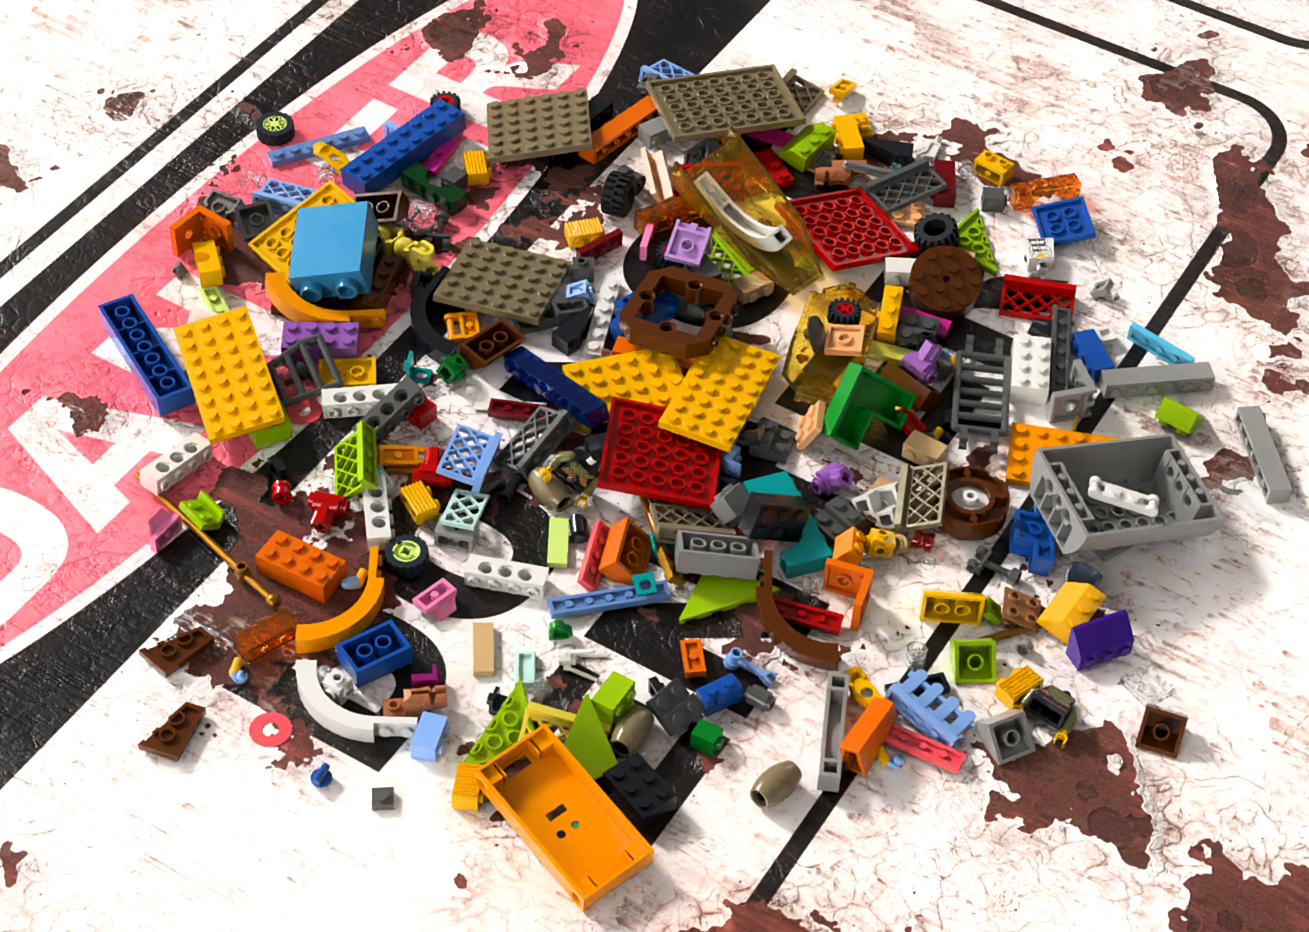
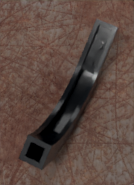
M442 266L439 272L435 273L434 278L430 283L426 284L425 288L421 286L417 288L410 305L413 338L419 348L438 364H441L442 359L450 354L452 356L458 352V343L452 342L437 333L427 319L429 308L434 302L433 294L450 269Z

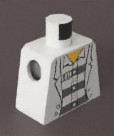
M1053 238L1020 239L1018 255L1026 270L1037 271L1039 275H1045L1048 270L1052 269L1054 261Z

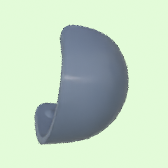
M1072 562L1066 572L1065 579L1066 582L1088 583L1097 588L1103 577L1096 569L1087 564Z

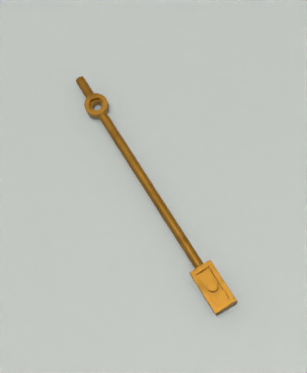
M638 496L652 532L655 535L648 498ZM657 543L659 549L656 551L659 559L658 563L664 571L665 579L670 584L683 586L686 580L683 573L676 571L674 552L668 550L666 543Z

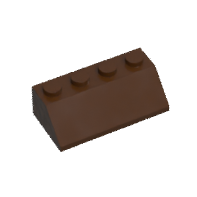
M382 255L374 260L371 293L357 294L356 297L351 298L345 311L386 310L402 276V259Z

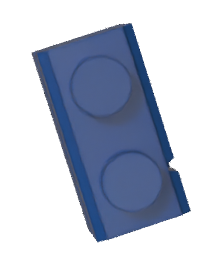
M733 673L696 689V696L706 709L702 713L704 717L711 716L732 706V704L742 701L743 686Z

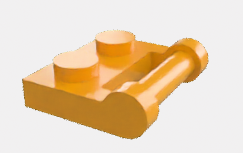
M477 311L447 313L444 315V322L447 324L448 331L447 339L452 342L461 344L480 332ZM455 322H459L461 334L455 335Z

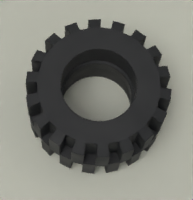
M615 170L608 175L601 194L600 204L602 213L620 218H625L633 206L637 189L636 177L634 175Z
M928 214L924 218H920V222H916L913 228L915 244L920 249V254L936 246L959 248L960 236L957 222L949 214Z

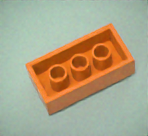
M277 530L255 555L257 572L323 603L329 599L339 587L341 581L347 577L345 560L281 530Z

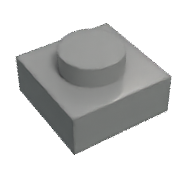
M1112 279L1095 283L1090 292L1093 299L1106 297L1110 294V290L1114 285Z

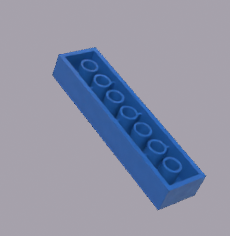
M440 98L342 167L340 170L343 185L357 194L379 192L400 177L401 172L414 162H421L432 154L435 149L466 129L465 113Z
M129 294L98 305L101 324L158 415L163 416L195 404L191 383L134 295Z

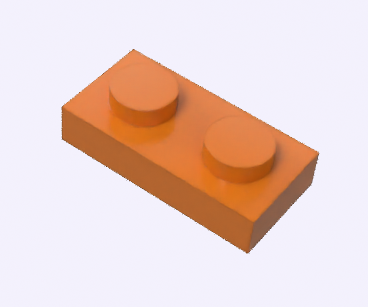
M701 639L680 640L685 678L706 676Z

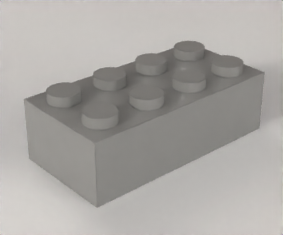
M677 530L674 546L677 572L756 580L760 562L757 539H748L744 536Z

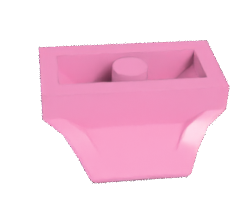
M160 508L148 520L151 551L158 553L182 529L180 514L168 512Z
M442 578L414 597L412 603L426 615H431L442 621L457 610L455 603L457 589L446 579Z

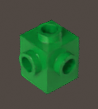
M457 352L452 356L449 354L444 357L436 372L449 385L455 380L461 381L467 375L465 372L470 365Z

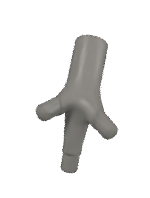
M433 222L426 228L413 229L414 236L435 232L437 227H434L436 223Z

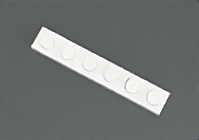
M603 278L582 352V358L597 359L602 357L615 310L614 302L617 301L621 288V280Z

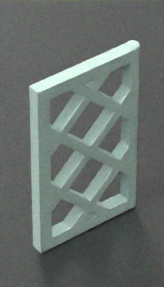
M456 488L440 519V524L474 531L490 495ZM458 494L466 496L460 499L457 498ZM479 498L484 500L483 502L478 503L475 499ZM470 501L473 505L465 507L462 503ZM454 505H458L460 507V509L452 510L451 508ZM478 509L479 511L476 514H472L470 510ZM465 512L468 515L463 518H459L457 516V514ZM452 516L455 520L450 521L446 519L447 517ZM470 520L473 521L472 525L464 523Z

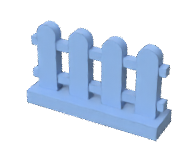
M919 669L916 672L911 670L907 675L909 678L905 682H897L889 687L884 698L894 702L896 710L932 740L954 748L956 742H959L963 737L961 733L967 727L972 729L976 725L973 722L976 718L975 713L972 710H966L962 713L958 709L960 701L957 697L950 696L948 699L943 697L941 694L944 688L940 683H933L930 686L926 682L928 674L925 670ZM917 688H923L925 691L919 697L913 694ZM937 700L941 705L933 711L929 706ZM953 714L957 719L952 724L947 723L945 719Z

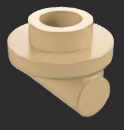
M896 534V546L893 552L897 554L910 553L912 548L909 546L908 538L903 534Z

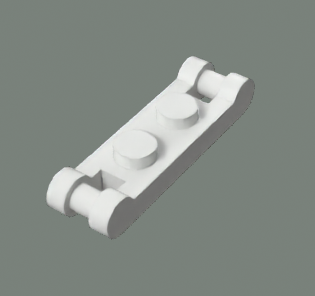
M1098 476L1090 478L1089 497L1150 517L1158 514L1160 499L1157 495L1152 494L1148 496L1102 481Z

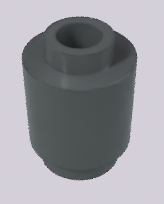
M756 684L752 687L748 686L744 693L745 703L763 712H770L777 698L773 696L772 692Z

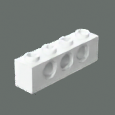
M398 383L321 389L324 419L365 416Z
M193 433L140 470V485L158 496L178 481H181L189 473L195 471L199 466L209 461L213 457V444L210 445L209 440L198 433Z
M377 476L378 487L373 491L368 488L362 491L368 551H370V547H379V550H384L389 540L395 538V529H390V526L394 525L393 514H389V510H392L391 498L387 499V495H391L390 483L386 484L385 476Z
M475 554L469 555L464 570V585L532 598L544 599L549 582L548 567Z

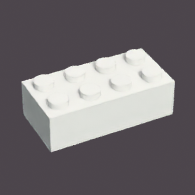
M1014 334L1011 347L1010 402L1046 406L1050 381L1051 338Z

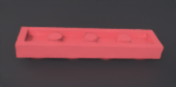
M601 520L594 522L577 579V583L588 592L597 590L601 572L598 569L610 528Z
M895 723L892 724L883 742L957 775L967 757V754Z

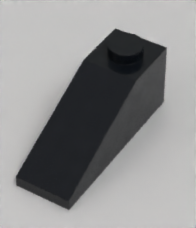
M867 137L862 139L864 154L893 168H902L912 162L914 143Z
M589 305L552 332V346L566 356L576 352L581 347L593 317V306Z

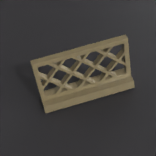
M791 68L783 77V80L790 92L795 93L793 97L795 101H798L799 108L804 116H806L823 96L825 90L797 76V70ZM798 82L803 87H796L795 83ZM805 91L806 95H799L798 92ZM809 91H814L818 94L811 95ZM802 100H809L810 104H803ZM793 126L788 127L791 130L795 129Z
M948 461L917 467H910L909 463L901 464L893 523L898 534L908 536V531L943 526L950 466ZM943 469V472L937 477L934 475L937 470ZM916 473H925L919 480L916 479ZM929 477L933 478L934 480L927 486L923 484ZM941 484V487L936 492L932 490L935 485ZM919 486L924 488L917 495L914 493ZM928 492L932 494L925 501L921 499ZM936 498L940 500L934 507L929 505ZM917 501H919L920 503H922V504H921L918 508H916L915 510L912 509V506H913ZM926 507L930 509L924 516L919 514ZM934 514L938 515L937 520L928 521ZM916 516L920 519L916 523L910 524V521Z
M650 502L649 509L655 529L654 541L656 543L675 544L678 529L736 536V532L734 529H731L730 523L722 525L718 519L713 517L716 515L712 510ZM656 510L663 511L665 514L662 515ZM675 512L682 513L684 516H680ZM694 514H698V515L702 516L703 518H699V517H697V516L694 515ZM670 516V517H672L673 519H675L676 521L673 522V521L670 520L668 517ZM689 518V519H691L692 521H694L695 523L692 524L691 522H689V521L686 520V519ZM708 520V521H710L711 523H713L714 525L711 526L710 524H708V523L705 522V521Z

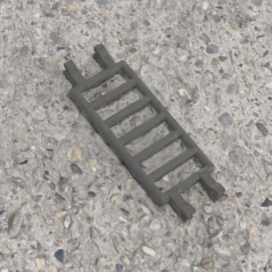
M967 335L965 351L958 350L956 352L951 430L960 432L958 449L966 450L968 433L989 435V453L997 454L999 437H1007L1011 357L1003 355L1004 339L996 338L994 354L973 352L974 335ZM963 358L1004 363V367L963 363ZM962 370L1001 374L1003 379L962 375ZM961 382L1003 387L1001 392L961 387ZM963 394L1002 399V404L960 399V396ZM960 407L1000 411L1001 416L960 412ZM959 419L1001 424V429L959 424Z

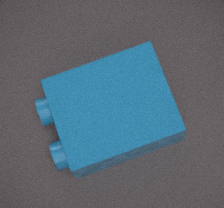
M368 201L298 208L288 279L299 297L307 302H318L322 298L339 296L351 299L356 297L357 294L371 293L379 223Z

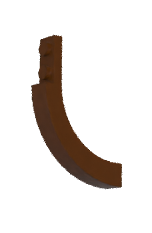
M764 550V558H760V570H764V576H760V586H756V607L766 633L782 651L795 660L815 668L838 671L839 643H826L810 639L794 630L780 615L774 602L772 591V550Z

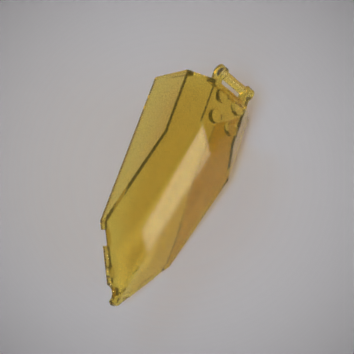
M849 282V285L840 284L823 288L822 293L817 291L810 292L792 336L782 371V376L796 392L794 401L815 405L818 400L826 403L825 410L827 411L849 362L865 366L879 321L880 310L873 309V302L862 290L856 288L855 283ZM837 298L838 300L840 298H844V300L850 298V301L855 300V304L859 303V307H861L859 325H865L862 356L824 355V351L814 353L809 340H806L803 334L804 329H807L808 317H819L827 334L828 324H831L828 323L827 319L828 307L831 301H835Z

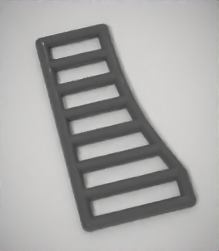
M321 333L300 339L283 353L266 363L284 408L321 395V389L341 388L344 385ZM314 342L318 343L335 382L327 385L323 384L306 345ZM299 349L317 387L307 392L291 358V355ZM285 361L299 394L290 398L287 397L275 369V366Z

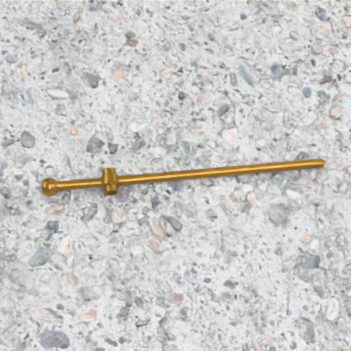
M137 471V474L134 473V477H135L139 482H140V471ZM163 492L158 496L152 493L171 512L181 515V521L234 570L235 578L239 583H248L265 599V604L268 608L277 609L281 605L280 596L276 593H270L251 575L250 567L246 562H237L206 532L200 531Z

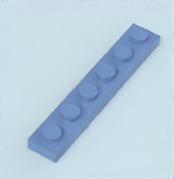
M362 126L268 151L266 154L271 166L274 168L315 157L313 146L316 142L322 141L341 150L370 142V135L366 128Z
M667 580L655 582L656 594L637 596L635 585L550 598L547 599V606L551 620L670 601L671 593ZM650 583L639 584L643 590L651 588Z

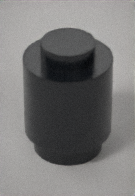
M582 514L572 515L568 521L570 540L573 543L582 544L589 539L587 519Z

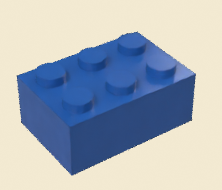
M392 619L336 644L337 660L345 672L352 677L357 689L413 663L412 646Z

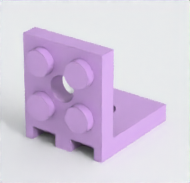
M677 219L664 259L700 268L704 253L711 255L713 250L712 227H708V229L698 227L696 223H681V220Z

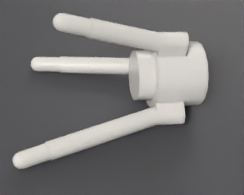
M561 649L558 663L564 666V671H571L589 680L598 682V678L575 669L572 665L577 664L578 657L609 658L610 654L595 653V649Z

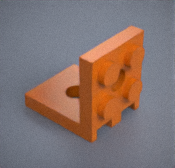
M200 204L169 227L172 251L177 257L191 248L192 243L198 242L202 238L214 240L216 246L229 253L234 250L232 223Z
M827 558L822 589L855 598L850 630L858 632L871 597L870 591L875 570Z

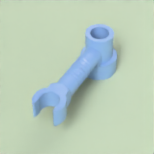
M733 647L726 654L723 663L727 669L736 670L741 665L758 676L767 687H771L773 683L768 678L775 681L777 675L774 672L762 670L750 663V661L742 657L743 652L740 648Z

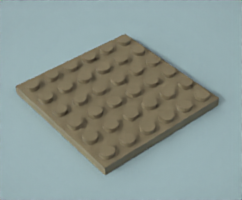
M576 89L567 92L560 91L554 94H542L534 97L526 96L520 99L487 103L489 163L496 164L593 149L587 89Z
M469 238L434 292L433 301L538 326L569 273V264H572V262L545 254L533 253L528 250L515 249L510 246L507 247L493 242L489 243Z

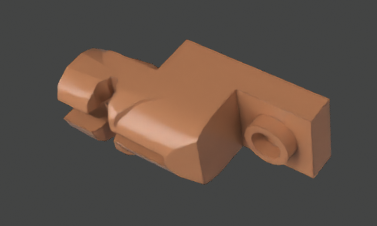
M832 160L831 167L815 168L814 184L815 186H824L825 184L828 186L850 185V178H865L866 174L845 170L842 168L844 160ZM850 160L867 164L866 160Z
M435 685L434 688L425 686L422 688L403 689L404 698L383 699L384 716L418 717L420 719L423 711L447 707L446 685Z

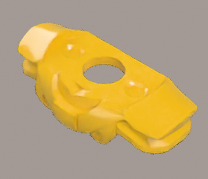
M322 141L316 142L313 146V153L323 158L341 176L340 169L350 162L346 154ZM331 155L338 156L339 160L332 161L329 157Z
M855 666L846 671L845 674L850 675L849 691L854 702H857L866 709L874 697L883 699L861 667ZM869 689L873 692V695L865 698L861 695V692Z

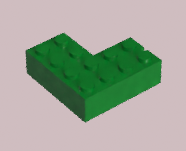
M849 362L824 415L823 429L820 433L844 446L858 450L872 418L901 430L908 414L896 410L895 407L910 411L917 395L864 366Z

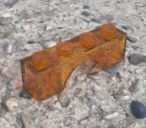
M1075 173L1013 183L1010 185L1008 201L1014 211L1031 208L1035 201L1046 195H1057L1061 201L1079 197L1082 183Z

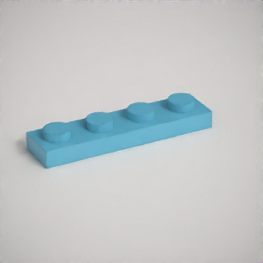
M1135 322L1130 325L1127 339L1169 364L1194 363L1195 357Z

